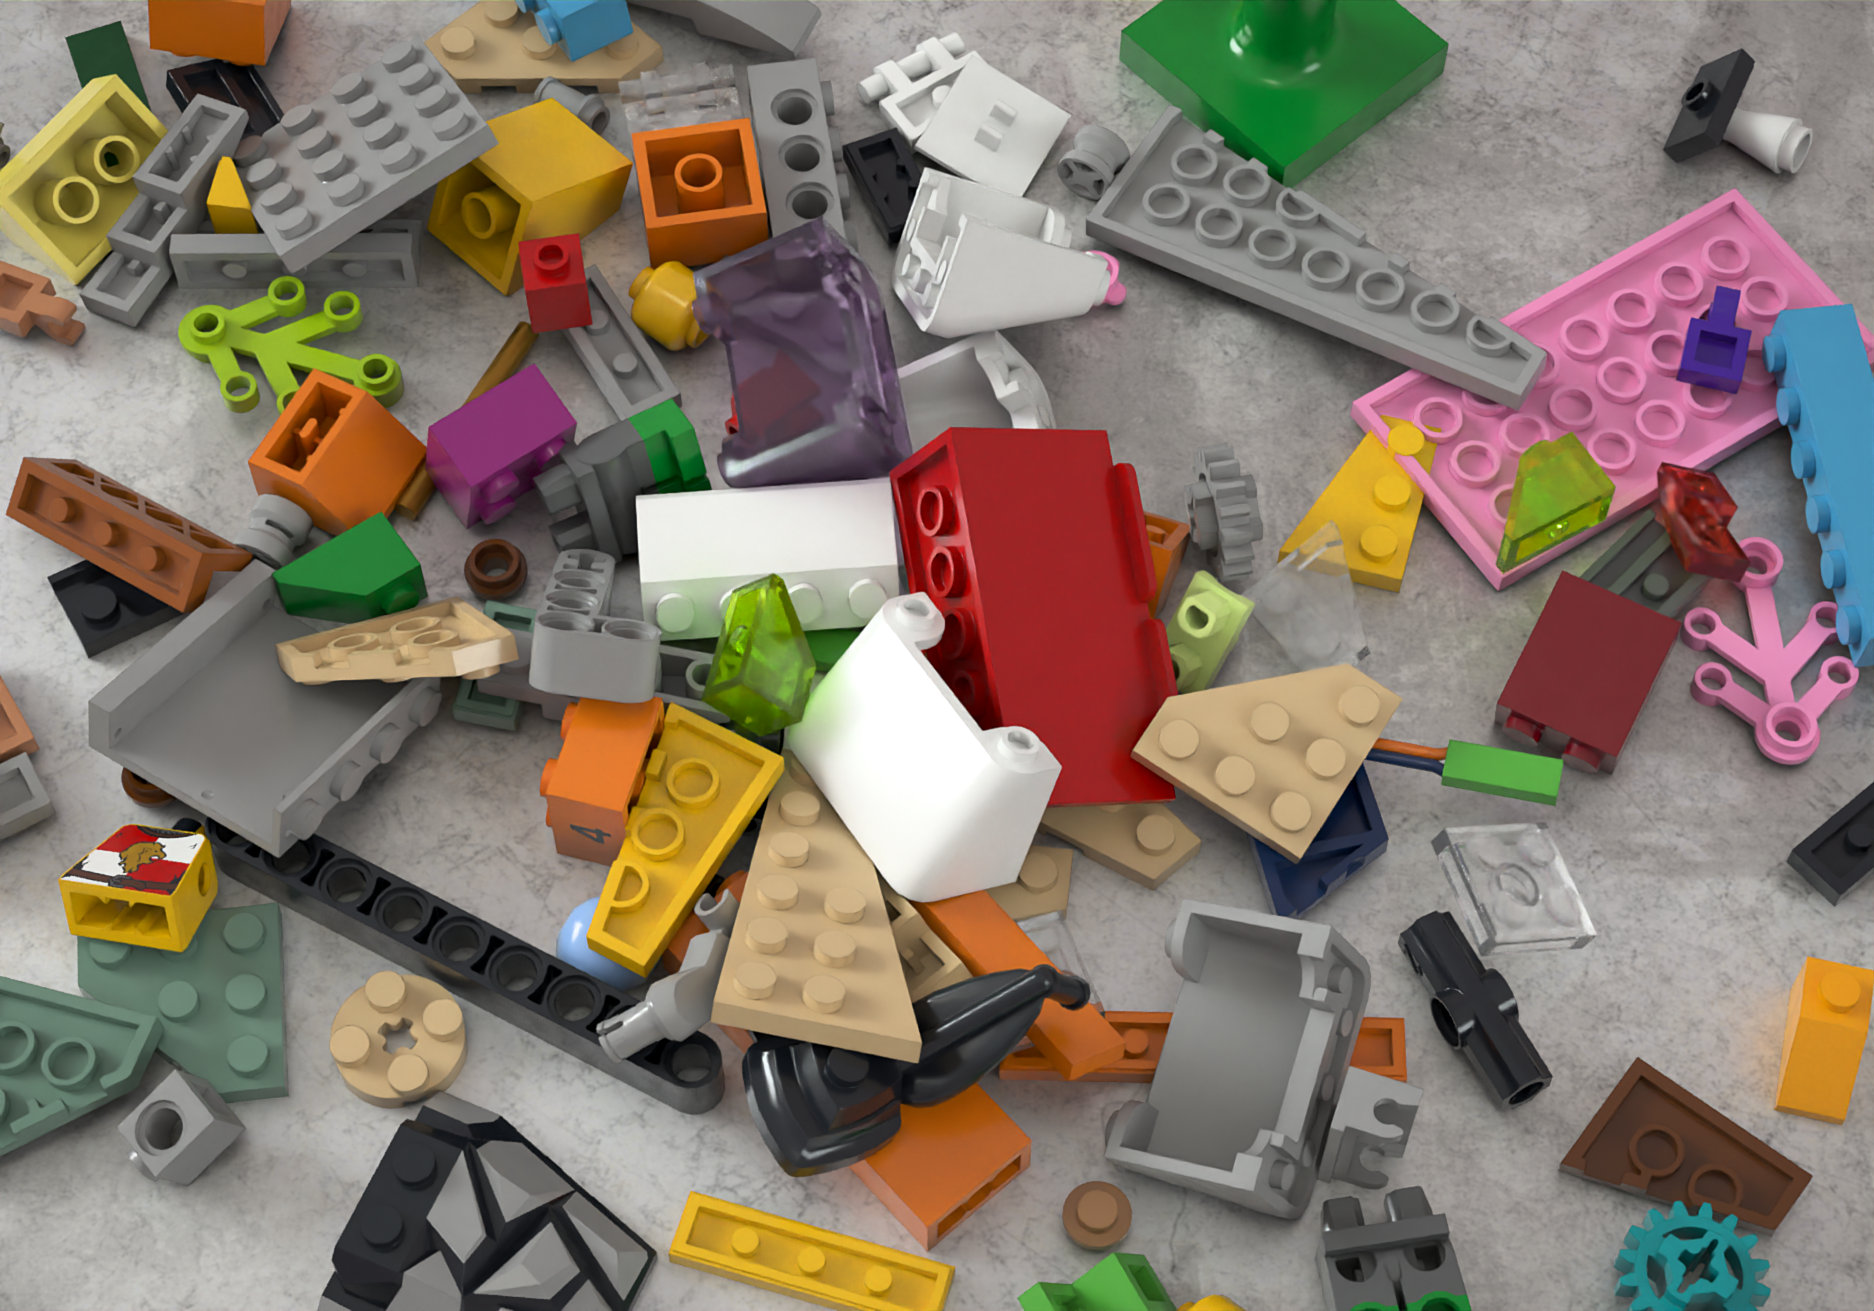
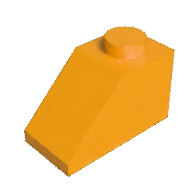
M1807 956L1790 989L1775 1111L1839 1125L1843 1124L1868 1034L1874 987V970Z

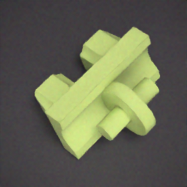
M1205 570L1195 574L1166 628L1177 690L1183 694L1210 689L1229 652L1236 645L1239 634L1255 606V603L1225 588Z

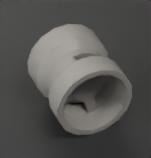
M263 494L258 497L248 515L251 524L247 529L239 530L233 544L252 553L251 562L257 559L277 571L294 561L292 551L294 547L304 544L314 526L313 521L306 511L290 500L273 494Z

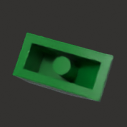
M382 512L375 514L272 573L281 606L287 614L292 616L353 624L414 608L421 600L428 597L421 564Z

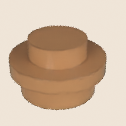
M1091 1181L1079 1185L1068 1195L1063 1206L1062 1220L1065 1231L1076 1244L1090 1250H1105L1119 1244L1128 1234L1132 1220V1209L1128 1198L1119 1188L1107 1182Z

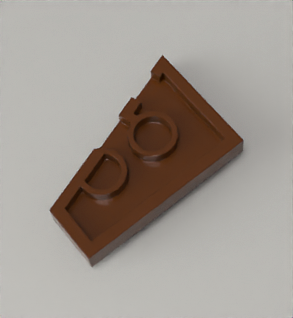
M1639 1057L1635 1059L1566 1154L1558 1169L1561 1172L1670 1206L1673 1205L1674 1201H1682L1687 1211L1695 1214L1699 1212L1703 1203L1706 1202L1711 1204L1712 1219L1722 1222L1726 1217L1734 1214L1738 1217L1737 1227L1772 1237L1813 1178V1175Z

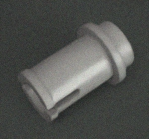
M552 76L545 78L537 87L533 97V104L553 97L598 135H601L607 127L610 111L604 105V100L596 94L586 96L566 86Z

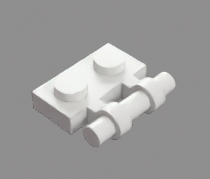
M956 32L940 40L935 37L929 38L916 45V52L896 63L892 60L882 63L873 68L872 76L857 83L858 92L867 104L883 95L886 97L879 101V116L890 129L897 127L911 154L917 152L914 149L916 143L970 56L974 55L984 61L976 50L957 60L954 58L965 52L964 43ZM926 72L929 74L914 83L911 82V80L923 75Z

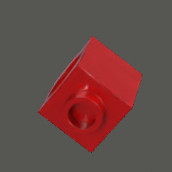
M579 233L519 241L518 246L532 333L593 325Z

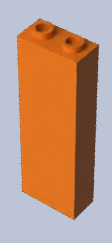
M740 870L729 876L719 886L714 900L719 903L724 890L729 889L740 903L748 872ZM691 910L662 954L664 968L670 975L679 972L690 940L696 935L710 932L693 910ZM717 1024L745 1055L747 1049L754 1043L746 1029ZM977 1083L956 1097L934 1107L915 1108L901 1104V1127L892 1142L871 1157L848 1166L927 1252L1030 1166L1032 1140Z

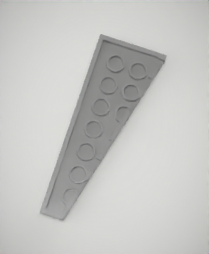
M1170 104L1085 219L1086 235L1517 411L1520 410L1545 369L1547 352L1493 316L1486 319L1480 314H1475L1456 300L1457 292L1443 283L1436 287L1409 270L1410 261L1398 253H1394L1391 257L1366 241L1365 231L1302 189L1296 192L1290 187L1286 188L1268 175V167L1254 157L1247 162L1224 146V137L1211 129L1206 133L1202 132L1182 118V110Z

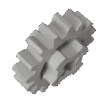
M1227 443L1198 447L1197 452H1194L1195 466L1192 467L1196 484L1184 485L1183 491L1192 546L1194 550L1206 549L1207 563L1212 565L1213 577L1218 578L1219 582L1249 578V574L1253 573L1251 560L1255 558L1251 542L1262 540L1263 523L1259 513L1255 480L1252 474L1240 476V462L1234 458L1233 447L1228 446Z

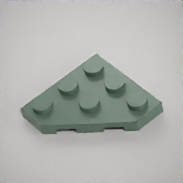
M278 902L208 910L188 947L183 952L77 936L78 987L82 995L88 999L157 1016L165 1029L154 1052L170 1065L175 1064L185 1073L207 1079L226 1103L289 1096L282 913Z
M0 976V1157L138 1088L165 1029L159 1018L147 1013Z

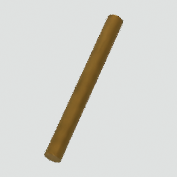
M524 321L518 323L462 406L512 377L539 337V333H532L531 324ZM426 459L395 503V511L410 520L416 518L436 488L425 470Z

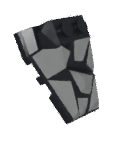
M439 1091L422 1106L415 1121L406 1119L400 1124L335 1245L331 1259L335 1271L321 1295L317 1311H632L658 1259L657 1251L594 1196H591L501 1115Z

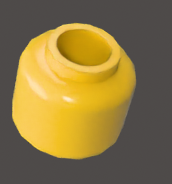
M678 261L665 262L655 270L649 266L644 268L635 278L628 292V296L634 300L631 308V319L637 328L671 351L684 349L688 345L693 349L700 346L713 331L721 315L720 308L716 306L718 296L716 289L705 279Z

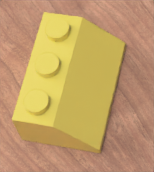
M116 74L92 79L0 171V230L13 244L72 285H77L112 250L106 235L139 194L132 177L168 130ZM106 152L115 154L119 164L108 168L104 154Z

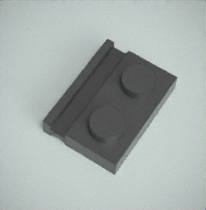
M1649 509L1579 578L1673 619L1715 577L1720 564L1672 526L1666 529L1655 520L1657 514Z

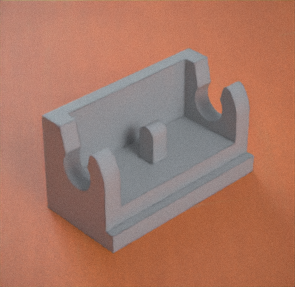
M1349 1066L1329 1130L1317 1180L1330 1184L1331 1178H1335L1367 1189L1386 1187L1389 1177L1380 1171L1365 1169L1360 1162V1156L1367 1151H1376L1383 1157L1403 1158L1424 1089Z

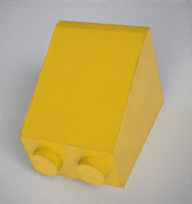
M553 97L486 121L499 144L438 182L426 228L505 296L515 293L524 286L518 242L579 233L581 241L620 209L633 166L632 161Z

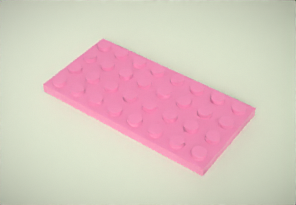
M1734 188L1499 320L1547 352L1545 369L1519 411L1412 368L1353 401L1350 416L1365 434L1371 430L1386 449L1388 448L1387 438L1391 429L1380 418L1381 414L1413 422V426L1421 430L1426 441L1438 443L1429 475L1413 456H1402L1395 453L1394 459L1424 493L1423 503L1499 592L1783 426L1777 414L1776 398L1778 387L1774 372H1767L1763 363V339L1765 336L1770 335L1781 310L1844 305V303L1742 194ZM1717 285L1741 290L1734 327L1752 330L1742 381L1737 394L1676 381L1690 319L1693 317L1707 320L1710 304L1713 302ZM1856 317L1873 373L1874 335ZM1424 425L1441 428V432L1430 431Z

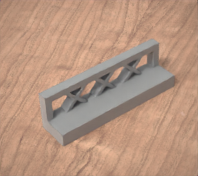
M379 219L292 275L278 256L257 220L255 222L259 234H215L211 220H203L196 234H171L169 256L180 289L269 288L275 279L282 276L298 278L303 283L304 288L418 287L423 232L421 219Z

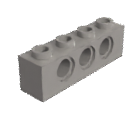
M816 58L747 66L749 105L776 279L793 287L849 281L848 257L858 256V242L854 220L843 221L841 209L850 208V195L846 173L835 174L834 162H842V147L839 127L827 126L826 116L835 115L831 81H820Z

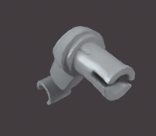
M729 889L724 890L719 903L709 893L703 894L697 901L694 908L695 914L710 932L696 935L690 940L679 972L651 984L646 994V1000L621 1014H617L597 1024V1033L603 1035L599 1037L600 1044L613 1062L619 1063L640 1051V1049L665 1037L682 1042L711 1020L714 997L740 903Z

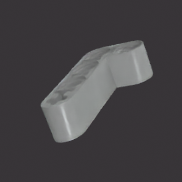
M569 549L562 551L558 555L534 620L529 670V684L534 688L553 694L621 703H640L651 700L654 697L661 631L656 626L646 622L610 617L615 559L609 554L590 549Z

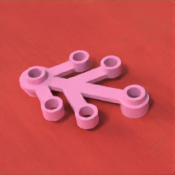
M1749 537L1740 541L1734 548L1728 564V574L1734 585L1739 590L1745 592L1755 647L1724 626L1717 613L1704 607L1694 608L1686 614L1680 629V637L1683 643L1690 649L1696 651L1714 650L1762 684L1766 702L1733 682L1730 671L1722 664L1715 662L1704 663L1697 668L1690 685V691L1694 699L1705 706L1722 704L1755 727L1754 739L1756 745L1766 757L1781 764H1799L1808 760L1815 753L1819 745L1820 729L1817 720L1834 700H1842L1852 694L1859 679V670L1857 667H1854L1853 661L1846 657H1829L1823 662L1816 677L1815 685L1797 703L1795 702L1791 685L1792 679L1822 645H1830L1839 640L1836 627L1825 628L1816 619L1827 618L1836 626L1838 607L1836 603L1830 601H1822L1815 604L1809 612L1804 627L1784 648L1772 592V586L1776 583L1783 566V555L1780 549L1770 540L1761 537ZM1745 567H1753L1759 570L1762 575L1753 574L1747 571ZM1702 624L1711 633L1706 635L1699 634L1692 629L1691 625ZM1836 672L1843 675L1847 683L1840 684L1832 681L1828 673ZM1713 679L1721 685V689H1709L1701 680ZM1776 732H1788L1793 735L1796 741L1783 739Z

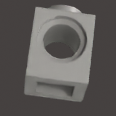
M176 1069L116 1127L132 1147L127 1152L128 1158L145 1177L155 1182L163 1179L187 1186L246 1129L207 1079ZM182 1120L183 1130L181 1137L172 1146V1130L176 1123Z

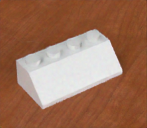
M890 478L636 496L644 622L660 629V641L864 627L869 624L887 600L899 596Z

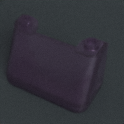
M823 216L693 273L697 299L692 301L694 317L704 333H713L726 348L739 432L723 438L722 452L717 455V464L722 478L730 488L824 483L888 476L892 469L913 455L881 288L868 263Z

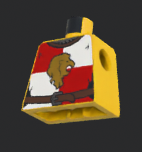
M191 818L178 820L171 829L139 824L122 826L58 879L71 935L183 952L188 947L218 891V880L210 840L206 836L205 827L200 822Z

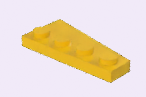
M670 702L664 718L662 736L657 749H653L645 771L646 780L636 807H632L625 827L626 836L617 860L612 863L586 935L588 948L647 978L784 772V757Z

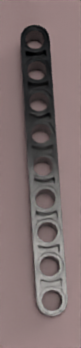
M207 816L205 820V833L210 840L211 849L217 864L223 873L237 882L408 971L438 983L458 997L679 1112L689 1115L704 1114L714 1109L722 1100L725 1092L722 1054L717 1043L708 1035L697 1030L682 1042L665 1037L640 1049V1051L619 1063L613 1062L600 1044L599 1037L603 1035L597 1033V1024L631 1009L642 1001L314 833L306 840L299 839L278 858L249 840L237 845L228 844L233 837L239 834ZM294 862L308 863L302 870L296 873L286 874L282 872L288 865ZM360 890L364 892L358 899L352 902L342 903L337 901L343 893L348 891ZM402 920H420V923L409 931L398 932L392 930ZM469 947L477 950L471 958L464 961L448 959L454 951L460 948ZM517 977L534 979V982L528 988L520 991L504 988L510 980ZM575 1006H584L592 1010L587 1017L581 1020L570 1021L562 1018V1015L568 1009ZM698 1065L710 1071L704 1078L698 1081L688 1082L677 1077L683 1069L689 1066Z

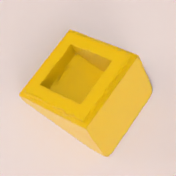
M222 156V159L219 160L206 202L215 234H259L254 215L251 212V205L232 158Z

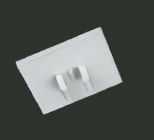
M971 55L914 149L965 180L1022 197L1071 117V114L974 55Z

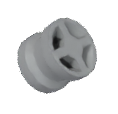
M1086 125L1079 130L1073 140L1074 150L1068 151L1063 155L1057 166V172L1062 183L1075 194L1090 200H1100L1114 181V175L1120 173L1130 159V152L1125 142L1114 132L1098 125Z

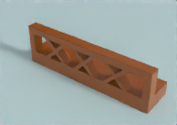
M23 457L5 514L183 613H192L204 603L214 571L241 572L250 564L253 556L252 553L76 459Z

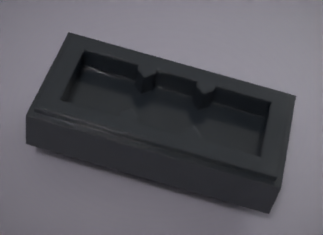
M1743 48L1701 66L1693 84L1684 93L1681 99L1683 106L1663 148V151L1676 163L1720 145L1754 68L1755 60Z
M897 127L842 146L843 160L888 245L900 242L922 177Z

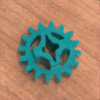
M1674 1201L1667 1220L1660 1212L1653 1208L1647 1212L1642 1222L1644 1229L1632 1225L1623 1241L1628 1249H1620L1613 1268L1626 1275L1618 1279L1614 1287L1615 1296L1633 1298L1634 1301L1627 1311H1758L1756 1307L1764 1306L1770 1296L1771 1289L1757 1281L1765 1277L1770 1264L1769 1260L1751 1259L1750 1254L1759 1239L1755 1234L1739 1239L1733 1233L1738 1221V1217L1734 1214L1726 1217L1720 1224L1712 1220L1711 1204L1704 1202L1696 1216H1688L1683 1202ZM1725 1259L1731 1266L1734 1276L1728 1273ZM1703 1263L1705 1267L1699 1276L1700 1279L1694 1285L1690 1284L1684 1293H1679L1678 1290L1684 1281V1277L1687 1276L1689 1271L1693 1273L1697 1266ZM1648 1278L1656 1283L1659 1299L1653 1292Z

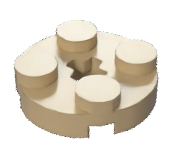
M390 970L380 971L372 975L364 986L358 988L345 1000L334 1018L329 1041L330 1052L346 1087L361 1100L387 1109L405 1108L404 1102L416 1101L426 1096L428 1101L439 1091H446L459 1076L468 1053L465 1020L462 1010L455 1002L453 996L441 985L430 979L410 974L399 975ZM399 1028L410 1029L409 1033L416 1042L411 1049L400 1046L394 1054L387 1053L388 1043L385 1036L392 1030L397 1031Z

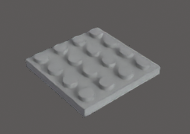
M418 35L409 42L403 41L392 45L382 54L379 61L360 73H350L341 77L333 84L331 91L312 103L301 104L292 108L282 117L280 123L264 132L262 137L253 135L241 140L232 161L251 205V212L292 275L495 147L499 142L482 116Z

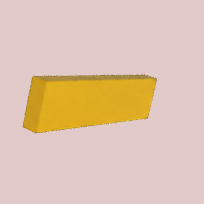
M694 1191L689 1193L668 1253L669 1261L672 1263L837 1311H944L955 1278V1266Z

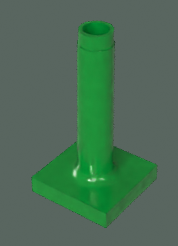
M1163 0L1121 30L1119 60L1169 103L1180 108L1182 114L1205 133L1210 129L1224 137V146L1247 162L1254 157L1268 167V175L1286 188L1290 187L1292 189L1443 74L1449 43L1395 0Z

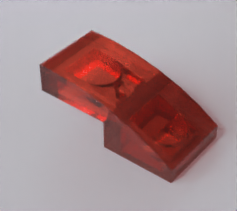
M1662 462L1657 470L1661 510L1670 541L1686 572L1740 583L1751 562L1727 528L1738 506L1715 473Z

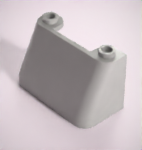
M1183 898L1177 918L1171 921L1166 931L1164 947L1166 955L1171 958L1173 968L1184 980L1147 1101L1144 1103L1129 1100L1120 1110L1115 1111L1110 1116L1105 1130L1106 1150L1103 1157L1114 1165L1265 1214L1296 1220L1302 1216L1308 1206L1318 1175L1329 1130L1369 998L1371 986L1370 966L1367 960L1330 925Z

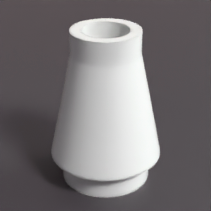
M1736 107L1722 139L1734 144L1777 174L1783 170L1795 173L1801 167L1809 152L1813 139V130L1803 126L1801 118L1749 111Z

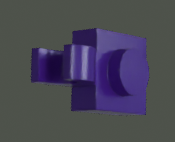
M1717 285L1713 302L1710 304L1707 320L1691 317L1686 331L1676 381L1737 394L1742 381L1752 330L1734 327L1741 290Z

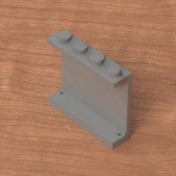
M255 559L88 701L89 747L280 858L299 839H308L318 828L323 816L340 800L343 802L349 800L359 789L363 778L380 762L383 764L388 763L400 749L403 740L419 725L422 727L428 725L440 709L439 704L443 697L439 692L441 677L411 678L410 682L405 680L392 683L382 682L381 679L337 680L320 685H304L302 682H295L280 669L275 644L319 633V631L274 606L275 583L272 573L276 570Z

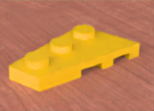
M1381 414L1380 418L1391 429L1387 438L1388 448L1386 449L1372 431L1369 430L1281 547L1277 564L1399 593L1424 493L1394 459L1395 453L1402 456H1413L1429 475L1438 443L1425 440L1423 433L1420 429L1413 426V422ZM1424 425L1430 431L1441 432V428Z

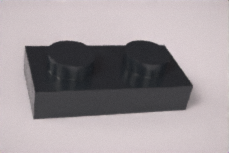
M1874 782L1792 849L1786 861L1834 907L1874 874Z

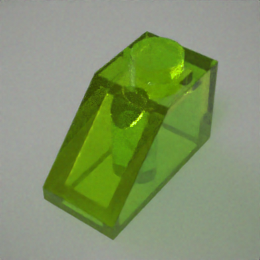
M1573 432L1552 442L1541 440L1530 446L1521 455L1495 564L1502 574L1606 520L1616 486Z
M775 573L732 591L701 699L760 737L802 721L804 710L811 695L810 688L817 666L785 582Z

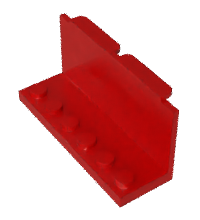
M948 428L889 472L910 594L925 592L945 620V630L937 645L920 651L982 731L999 727L1019 726L1032 731L1045 744L1062 766L1046 808L1170 803L1176 800L1173 784L1130 757L1134 747L1167 697L1178 695L1165 625L1158 618L1150 619L1148 602L1155 597L1157 591V580L1135 468L1130 463H1118L1113 466L1107 430Z

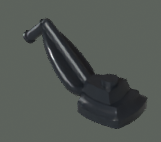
M1040 964L1031 970L1019 968L969 978L934 991L912 1003L922 1040L918 1063L781 1036L753 1043L747 1049L742 1059L744 1087L753 1120L775 1160L789 1176L796 1178L807 1177L851 1166L871 1157L892 1142L901 1127V1104L915 1108L934 1107L956 1097L981 1080L1007 1057L1024 1038L1041 1013L1044 999L1054 1000L1067 1010L1077 1011L1087 1005L1091 994L1090 986L1081 977L1066 976L1057 972L1049 964Z

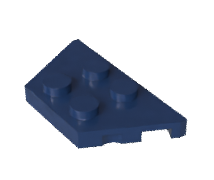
M1363 762L1297 864L1246 832L1271 914L1299 919L1385 853L1389 840Z

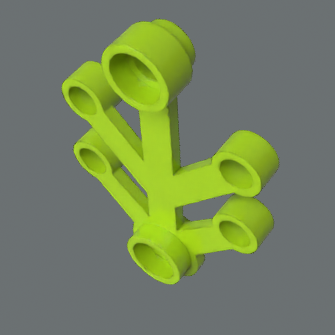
M282 276L270 284L267 296L232 310L218 305L200 306L187 313L179 324L178 336L181 346L198 361L211 363L221 382L220 392L227 409L235 413H246L254 409L260 401V392L254 376L240 370L233 352L257 358L277 397L279 415L282 414L300 388L290 368L309 373L315 368L349 384H353L371 394L384 408L396 404L404 393V382L400 366L395 360L386 355L375 353L365 356L362 360L305 345L332 333H346L360 326L363 320L360 301L354 293L349 291H338L331 294L325 300L323 311L266 334L248 330L279 315L282 317H294L305 310L307 297L303 283L296 277ZM287 293L296 294V296L290 300L279 299L282 295ZM342 308L352 309L346 315L335 314L336 311ZM208 329H214V330L211 331V332H206V333L203 332V331L208 330ZM377 374H385L384 376L377 379L370 378L371 376ZM236 389H249V391L242 396L231 395V393Z

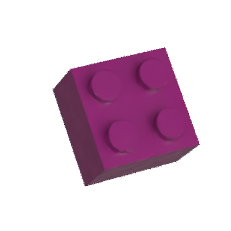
M534 363L429 426L425 470L466 529L482 520L486 525H489L510 513L517 504L515 500L535 488L532 478L561 464L559 450L564 444L574 440L577 422Z

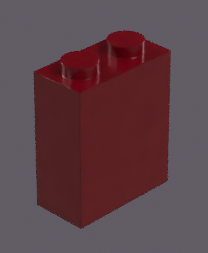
M1562 570L1497 701L1494 722L1503 725V733L1521 744L1536 747L1540 742L1562 752L1561 758L1567 764L1580 771L1596 774L1599 769L1612 775L1676 644L1682 623Z

